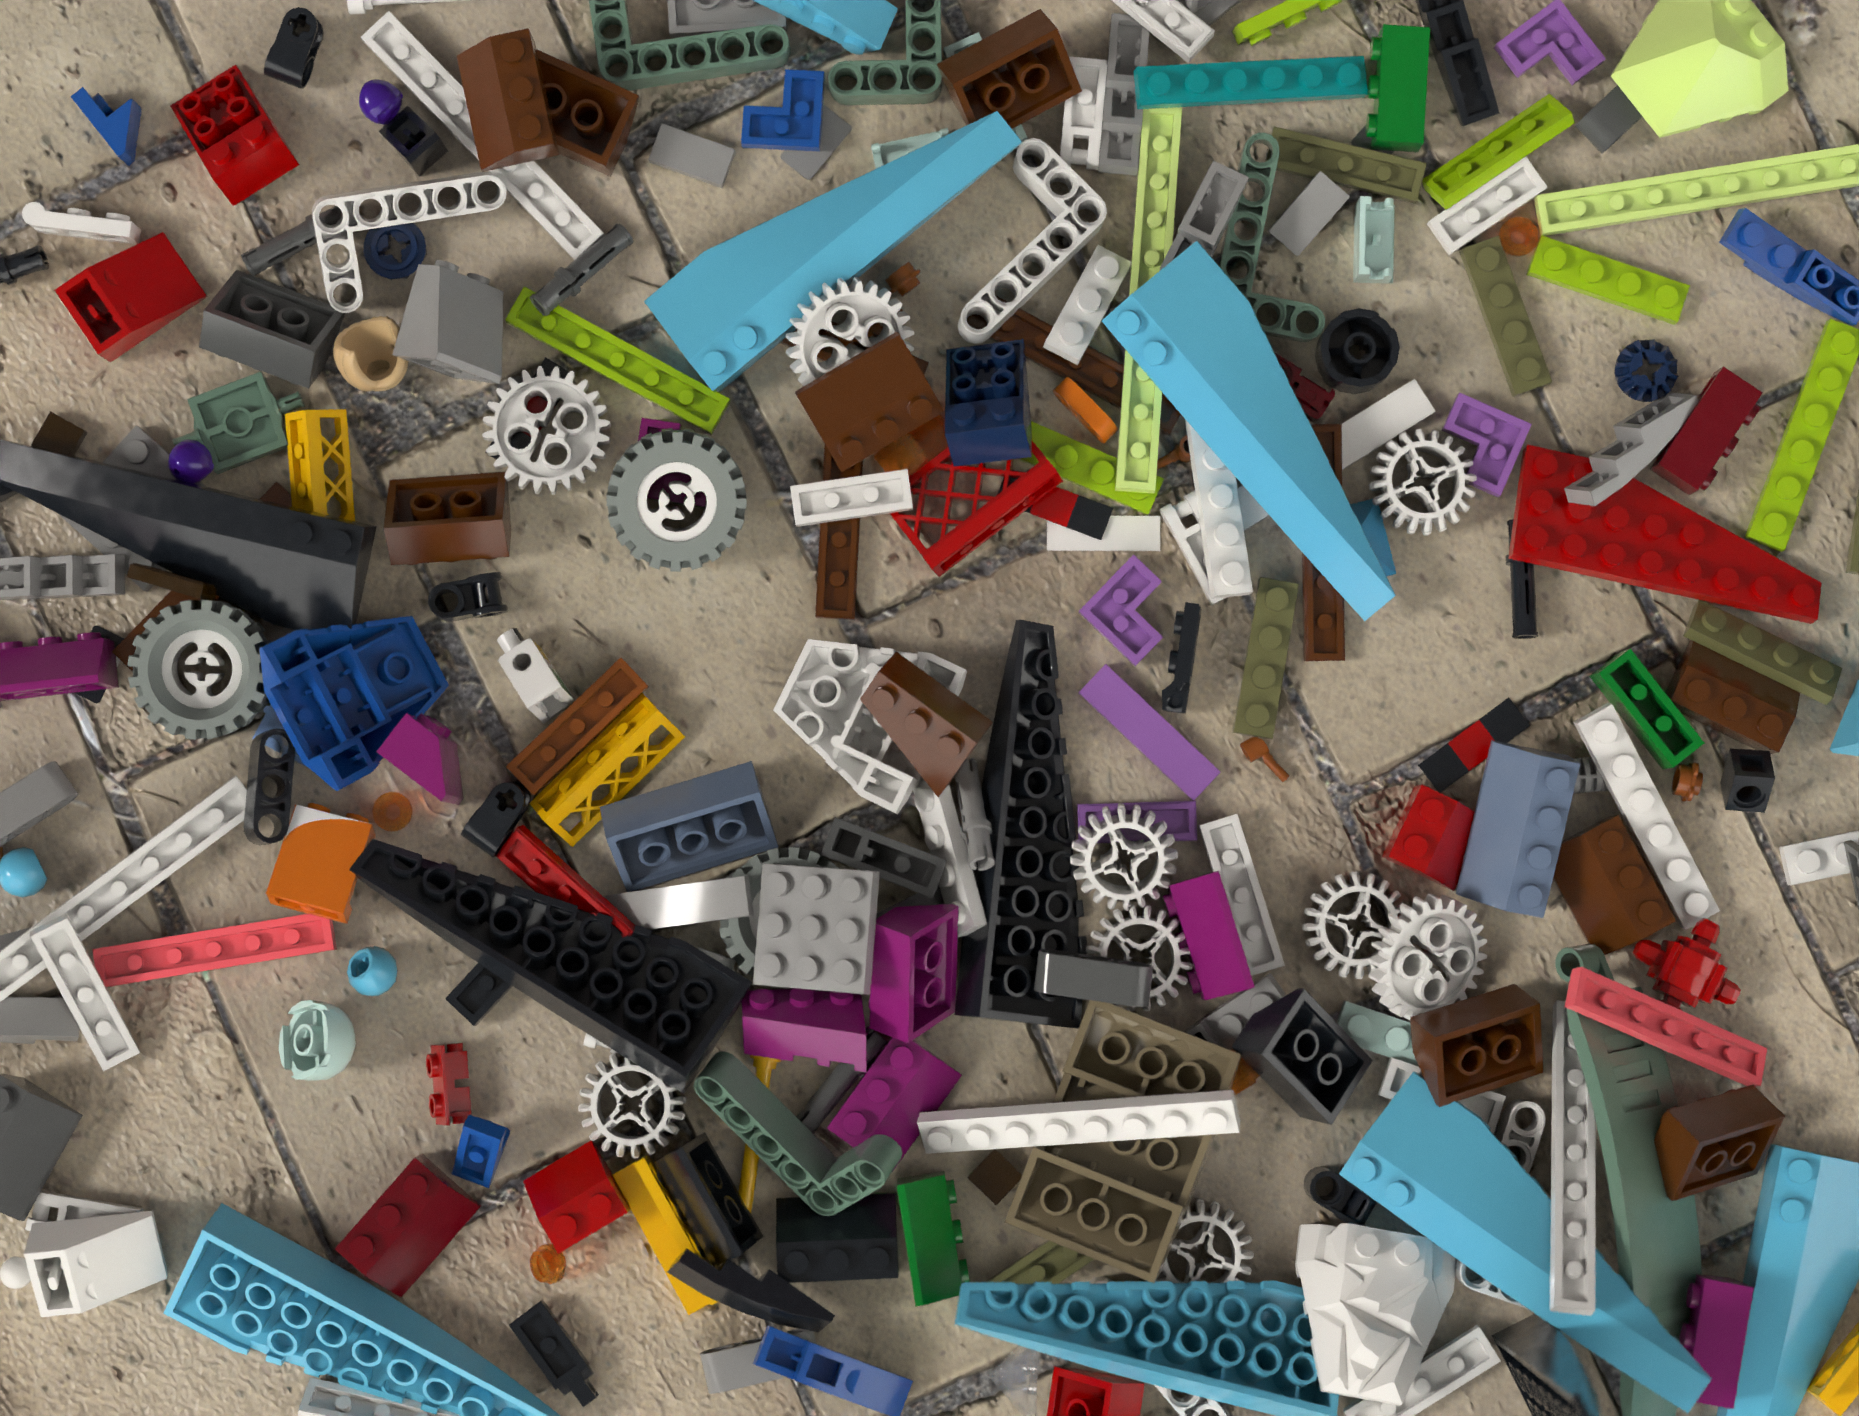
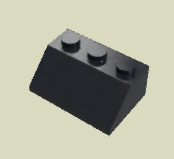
M1303 988L1294 990L1253 1014L1231 1047L1236 1053L1242 1055L1241 1058L1301 1118L1329 1125L1333 1124L1373 1061Z
M705 1132L654 1162L658 1168L656 1174L659 1182L666 1190L671 1191L677 1202L676 1210L680 1219L686 1225H690L696 1236L695 1242L699 1253L704 1259H709L713 1267L724 1263L727 1259L732 1260L742 1255L764 1237L750 1211L743 1203L735 1184Z
M896 1193L869 1194L833 1216H822L816 1213L800 1197L776 1198L777 1275L788 1283L899 1278Z

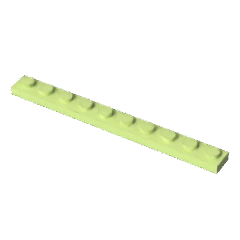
M1182 107L1143 109L1129 296L1160 271V267L1173 243ZM1126 349L1115 491L1154 494L1156 489L1162 391Z
M1859 144L1536 195L1534 203L1540 236L1859 186Z

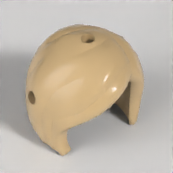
M379 316L362 320L343 329L336 337L333 348L334 361L343 378L353 387L361 391H386L397 386L403 379L409 361L392 355L400 330L393 319H390L388 316Z

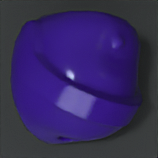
M370 80L363 85L360 91L359 107L366 118L374 123L385 125L391 122L398 114L402 105L403 94L393 84L385 80Z
M195 440L181 441L169 454V470L172 476L179 481L192 484L198 483L206 478L215 467L209 450Z

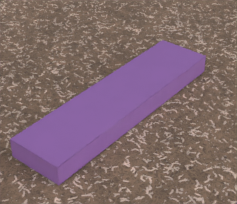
M1107 664L1078 692L1192 801L1220 774V771Z

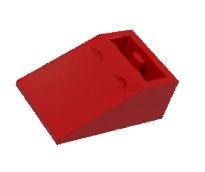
M236 64L170 105L210 176L233 207L300 165Z
M164 232L86 268L54 290L97 354L110 363L208 297Z

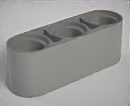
M56 761L42 766L0 792V847L57 812L78 796V792Z
M803 1329L785 1331L816 1343L813 1331ZM763 1337L712 1348L700 1353L709 1394L785 1378V1376L753 1364Z

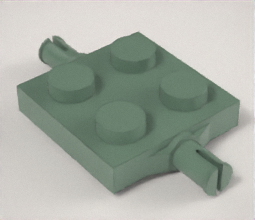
M260 371L187 399L194 417V432L174 438L173 443L177 445L183 440L200 442L211 453L215 466L214 472L220 474L286 449L288 442L283 414L305 407L304 401L301 400L302 396L299 391L277 400L270 391L265 375Z

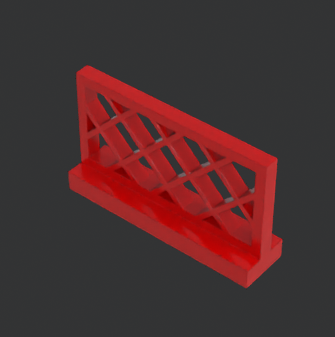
M1033 440L1032 454L1039 463L1027 472L1012 471L1014 459L1007 460L1006 470L985 468L986 463H979L978 467L953 466V462L945 464L951 459L950 451L947 447L909 477L911 494L919 495L916 516L900 514L899 512L890 513V515L938 577L942 576L1063 482L1057 470ZM936 470L950 471L947 491L928 490L929 475ZM957 472L977 474L974 494L954 492ZM984 475L1004 477L1003 491L995 497L981 495ZM1011 478H1018L1010 484ZM921 482L920 489L914 488ZM926 496L946 498L943 519L923 517ZM953 499L973 501L972 513L964 521L950 519ZM980 502H987L985 505L979 508ZM906 521L915 522L914 531ZM921 524L942 525L940 539L927 549L919 539ZM949 526H956L954 529L948 532Z

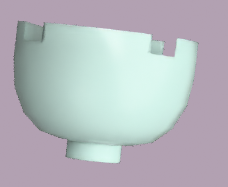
M314 1000L300 1001L288 1013L294 1015L289 1026L282 1025L280 1031L279 1053L281 1064L284 1069L292 1070L294 1075L291 1077L296 1080L330 1079L342 1072L352 1058L356 1045L353 1024L348 1015L333 1004Z

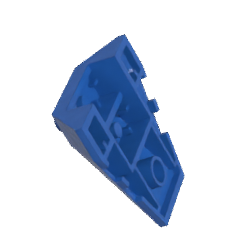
M412 616L366 621L360 624H353L352 629L347 625L341 624L327 628L295 630L259 649L264 692L302 763L335 791L372 773L383 759L377 753V750L406 713L416 717L420 713L424 714L449 686Z

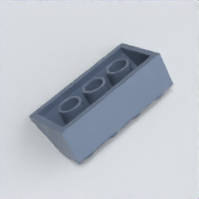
M1491 740L1456 889L1457 895L1504 911L1544 918L1579 772V762L1565 754Z
M752 761L600 807L605 837L627 892H633L778 848L777 839Z

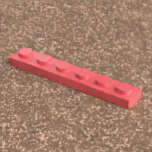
M303 914L92 949L94 964L106 987L337 950L333 920L311 914Z
M1584 967L1572 969L1565 1002L1566 1008L1745 1086H1761L1767 1048Z

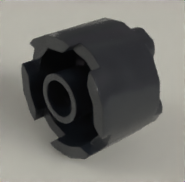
M1361 308L1344 311L1329 323L1317 341L1315 352L1317 369L1323 381L1330 388L1354 395L1369 392L1380 385L1396 365L1400 349L1397 332L1394 328L1390 327L1386 320L1378 316L1377 312ZM1354 344L1359 345V351H1365V354L1360 359L1354 358V355L1349 353Z

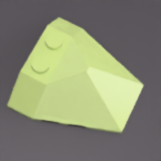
M1658 0L1652 12L1643 22V26L1636 38L1630 43L1611 74L1612 79L1659 138L1700 128L1706 123L1718 120L1719 122L1728 121L1734 116L1749 113V115L1760 113L1788 92L1785 42L1751 0Z

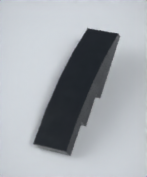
M1416 0L1424 27H1430L1429 43L1461 126L1499 114L1478 38L1473 36L1464 1Z
M686 1248L674 1260L667 1273L709 1298L739 1312L778 1325L819 1332L831 1323L835 1317L830 1311L770 1269L759 1279L749 1274L730 1259H727L716 1269Z

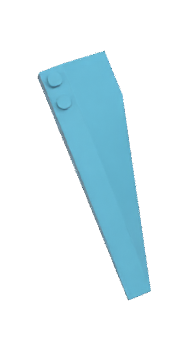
M996 111L704 251L644 302L713 392H721L786 338L787 333L797 329L789 320L790 318H802L804 314L797 305L800 303L809 307L812 304L808 294L810 291L821 297L824 295L822 284L826 283L832 290H836L838 278H842L847 286H849L854 277L859 278L1018 147L1022 141L999 112Z
M1196 241L1126 298L1102 322L1254 499L1360 617L1366 621L1395 597L1396 594L1374 550L1371 548L1339 480L1329 464V460L1255 315L1256 313L1250 301L1202 245Z
M1414 1071L1361 1139L1339 1175L1530 1311L1686 1413H1689L1712 1378L1676 1337H1672L1658 1321L1659 1318L1631 1291V1286L1620 1274H1616L1596 1247L1595 1312L1591 1316L1550 1311L1551 1199L1542 1190L1543 1187L1533 1176H1530L1517 1162L1516 1156L1505 1144L1502 1145L1490 1131L1491 1128L1480 1116L1458 1101L1438 1107L1424 1077Z
M1771 1144L1768 1151L1743 1283L1754 1287L1735 1405L1734 1409L1718 1406L1716 1416L1796 1415L1859 1280V1162Z
M221 1203L203 1228L163 1313L232 1351L247 1355L250 1348L266 1354L267 1362L282 1366L284 1361L304 1367L305 1374L318 1378L320 1375H330L338 1378L340 1385L402 1404L404 1398L421 1402L420 1410L432 1414H437L440 1408L460 1416H560L498 1367L425 1317L354 1274Z
M1127 1281L1108 1283L1073 1282L1071 1284H1051V1282H1035L1033 1284L964 1282L961 1284L955 1325L1098 1370L1275 1416H1337L1339 1395L1320 1391L1310 1342L1313 1337L1309 1317L1305 1315L1303 1308L1305 1298L1302 1287L1279 1281H1262L1260 1283H1245V1281H1228L1226 1283H1207V1281H1191L1190 1283Z

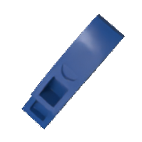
M1747 208L1738 209L1719 243L1745 260L1743 266L1815 309L1852 326L1858 323V279L1815 249H1804Z
M767 1325L753 1362L754 1365L889 1416L901 1415L913 1380Z

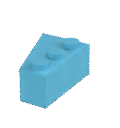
M753 0L841 44L844 49L857 55L881 49L898 10L897 7L886 0Z

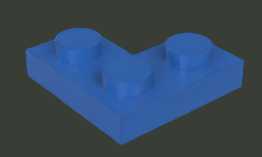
M785 69L783 107L744 105L741 136L742 148L820 152L825 86L824 71Z

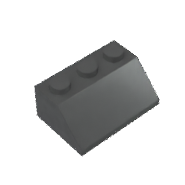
M236 269L203 311L199 348L309 389L326 365L345 313L335 310L330 304L261 278L253 277Z
M1 1073L0 1213L19 1221H25L83 1115L24 1077Z

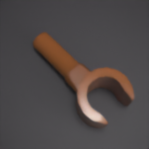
M1187 435L1176 443L1174 450L1158 459L1157 470L1178 460L1186 463L1191 461L1190 453L1186 452L1183 444L1188 442Z
M1251 737L1240 744L1244 755L1250 763L1261 757L1263 762L1282 782L1289 778L1290 775L1269 753L1270 751L1264 740L1258 737Z

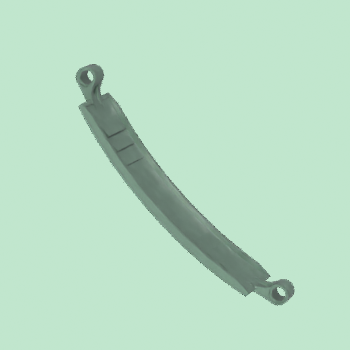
M1595 944L1565 947L1557 954L1555 967L1561 979L1566 982L1570 981L1572 969L1584 967L1614 981L1604 953ZM1633 987V988H1632V989H1634V990H1636V991H1638V992L1643 993V990H1642L1641 987ZM1567 1008L1569 1029L1586 1081L1604 1158L1615 1229L1619 1274L1631 1286V1291L1639 1300L1654 1312L1659 1318L1658 1321L1672 1337H1676L1680 1342L1681 1328L1684 1323L1688 1324L1691 1309L1686 1305L1687 1290L1690 1283L1695 1284L1696 1274L1702 1275L1695 1195L1671 1201L1667 1197L1654 1143V1138L1661 1125L1660 1119L1662 1115L1671 1107L1678 1106L1664 1051ZM1621 1371L1620 1402L1622 1416L1676 1415L1677 1406Z

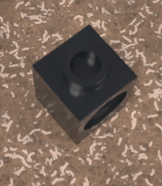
M1730 748L1720 781L1725 810L1765 813L1775 781L1770 751Z

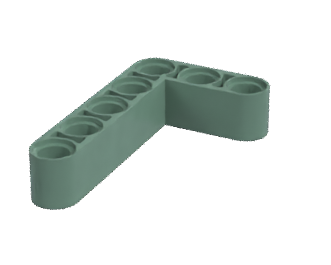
M589 0L598 67L602 78L628 91L777 69L785 65L790 57L791 49L787 32L776 24L633 44L627 0ZM610 25L622 27L621 34L613 39L605 38L603 31ZM771 39L778 40L783 44L781 50L774 54H768L762 49L763 44ZM732 45H738L744 49L742 56L735 60L728 59L723 55L725 50ZM693 51H700L705 54L704 61L698 65L687 64L685 58ZM654 57H662L667 61L665 67L659 71L649 70L647 63ZM620 62L628 66L626 73L620 77H613L608 74L609 68L615 63Z
M905 0L906 60L838 62L831 68L828 76L832 98L842 105L928 104L935 101L942 89V76L937 67V64L942 62L941 0H930L934 6L927 12H919L912 6L916 0ZM925 36L932 39L935 44L929 50L922 51L915 48L913 45L914 41L919 37ZM888 75L894 78L896 84L891 89L882 90L875 85V81L880 76ZM920 75H929L935 81L931 88L925 90L916 87L913 82ZM843 76H851L857 81V84L851 90L845 91L839 89L836 86V82Z
M1257 133L1252 135L1243 147L1238 172L1248 176V182L1259 184L1262 188L1263 196L1258 201H1249L1242 193L1226 227L1219 266L1250 301L1256 317L1258 308L1263 305L1272 306L1276 310L1277 321L1274 325L1265 326L1260 323L1266 335L1298 342H1308L1315 339L1325 327L1324 314L1317 306L1251 292L1279 158V144L1277 140L1268 133ZM1256 143L1265 144L1271 152L1270 159L1266 162L1255 161L1251 157L1250 147ZM1241 220L1250 222L1255 229L1254 237L1250 240L1239 239L1235 235L1234 225ZM1232 259L1243 261L1247 267L1246 276L1242 279L1231 278L1226 271L1227 262ZM1308 313L1314 317L1316 327L1312 333L1305 334L1297 329L1296 318L1298 314Z
M723 1051L715 1053L694 1081V1089L698 1096L813 1211L822 1216H833L881 1188L902 1157L901 1147L895 1140L886 1135L877 1134L837 1158L731 1053Z

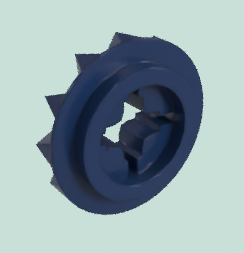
M414 223L370 229L363 245L364 257L369 267L376 274L389 280L407 279L409 275L417 270L418 264H422L424 257L427 255L425 237ZM389 235H392L399 244L406 243V248L401 250V263L392 254H384L386 253L385 251L391 248Z
M1655 339L1637 340L1626 346L1616 360L1615 378L1617 384L1628 397L1641 402L1656 401L1672 390L1679 377L1677 374L1678 360L1670 352L1669 346H1664L1656 342ZM1643 358L1647 360L1649 365H1661L1652 374V381L1648 380L1646 375H1632V373L1643 366Z

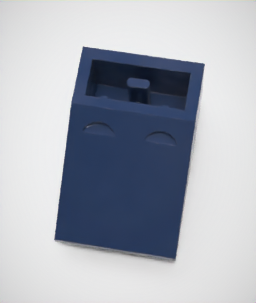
M1024 339L946 349L945 437L953 466L1032 457V426Z

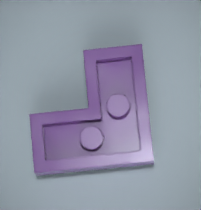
M1561 0L1551 2L1499 41L1494 47L1517 78L1549 56L1572 86L1606 60Z
M1459 392L1442 431L1477 446L1472 458L1473 465L1466 471V474H1475L1477 480L1469 482L1468 485L1499 497L1503 492L1532 424Z
M1133 554L1078 613L1128 661L1136 666L1163 638L1135 611L1162 581Z

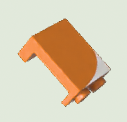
M308 803L307 807L295 804L288 832L284 837L266 895L273 905L348 924L352 912L350 901L358 879L356 874L349 869L368 846L369 842L375 838L376 834L373 825L368 823L369 820L358 814L346 813L345 817L331 814L330 809L319 804Z

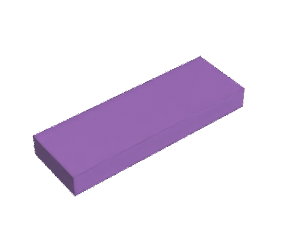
M1196 801L1123 803L1128 815H1131L1135 804L1140 805V818L1142 819L1150 810L1155 812L1156 817L1152 826L1160 821H1165L1167 824V829L1162 835L1173 834L1175 841H1197ZM1119 803L1077 804L1078 828L1082 825L1092 830L1093 827L1088 821V816L1094 814L1100 821L1104 820L1102 808L1108 806L1111 816L1118 815L1117 806ZM1120 828L1123 836L1129 841L1143 839L1144 842L1151 840L1138 830ZM1078 833V839H1079V840H1085V839L1082 838V837L1079 835V833ZM1109 834L1103 835L1096 844L1111 843Z

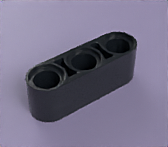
M280 728L271 729L257 735L250 747L244 834L250 842L259 846L279 842L286 836L289 828L295 748L286 731ZM269 737L277 740L280 745L281 751L277 758L271 757L265 750V743ZM265 777L272 778L277 784V792L273 798L265 795L262 790V782ZM262 816L268 817L274 825L273 833L269 838L263 836L258 828V823Z

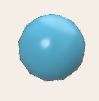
M26 847L12 849L2 857L0 861V885L6 892L24 898L35 895L44 888L47 877L33 849Z
M377 946L365 947L357 951L349 960L347 970L349 983L361 995L379 996L387 992L396 982L398 972L395 958L387 950Z

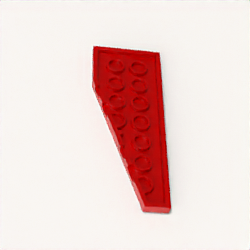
M1528 444L1523 449L1508 559L1813 624L1818 620L1822 585L1820 581L1635 478L1631 479L1625 486L1596 506L1568 503L1564 488L1593 471L1589 458Z

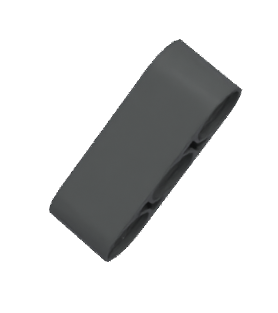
M1617 85L1575 127L1603 154L1643 116Z
M1039 949L1034 990L1046 994L1125 1006L1148 1007L1153 965L1061 950Z

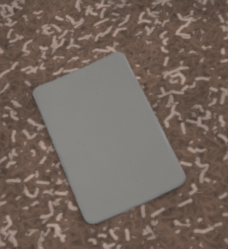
M823 105L820 152L784 150L780 158L804 178L810 180L849 134L852 127L827 106Z

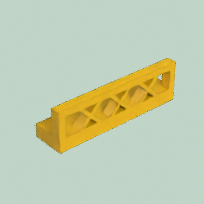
M318 409L285 413L292 507L329 515L327 513V502L334 496L341 503V515L338 518L355 521L347 410ZM334 418L335 436L330 442L321 435L320 419ZM329 456L338 464V475L333 482L324 474V463Z
M642 693L529 804L548 826L573 847L602 819L601 806L620 801L685 736ZM662 724L670 734L660 744L649 745V736ZM638 756V764L631 772L620 773L621 763L627 757ZM610 784L609 793L602 800L592 801V792L599 785ZM582 811L581 821L569 832L560 824L571 812Z
M648 1154L612 1175L685 1310L690 1315L708 1304L713 1305L718 1301L701 1294L667 1273L674 1260L686 1248L706 1261V1259L699 1253L690 1229L680 1219L676 1210V1204L669 1191L659 1182L656 1174L657 1169Z
M1859 1321L1814 1376L1807 1389L1809 1393L1838 1416H1842L1859 1394Z

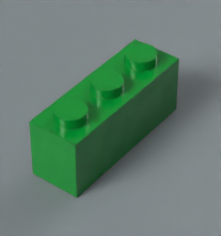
M1383 24L1378 37L1372 36L1370 60L1376 61V74L1369 77L1368 99H1374L1373 114H1367L1365 128L1366 137H1372L1371 150L1418 153L1424 143L1430 27Z
M1631 649L1619 652L1589 676L1662 769L1675 767L1704 744V741Z

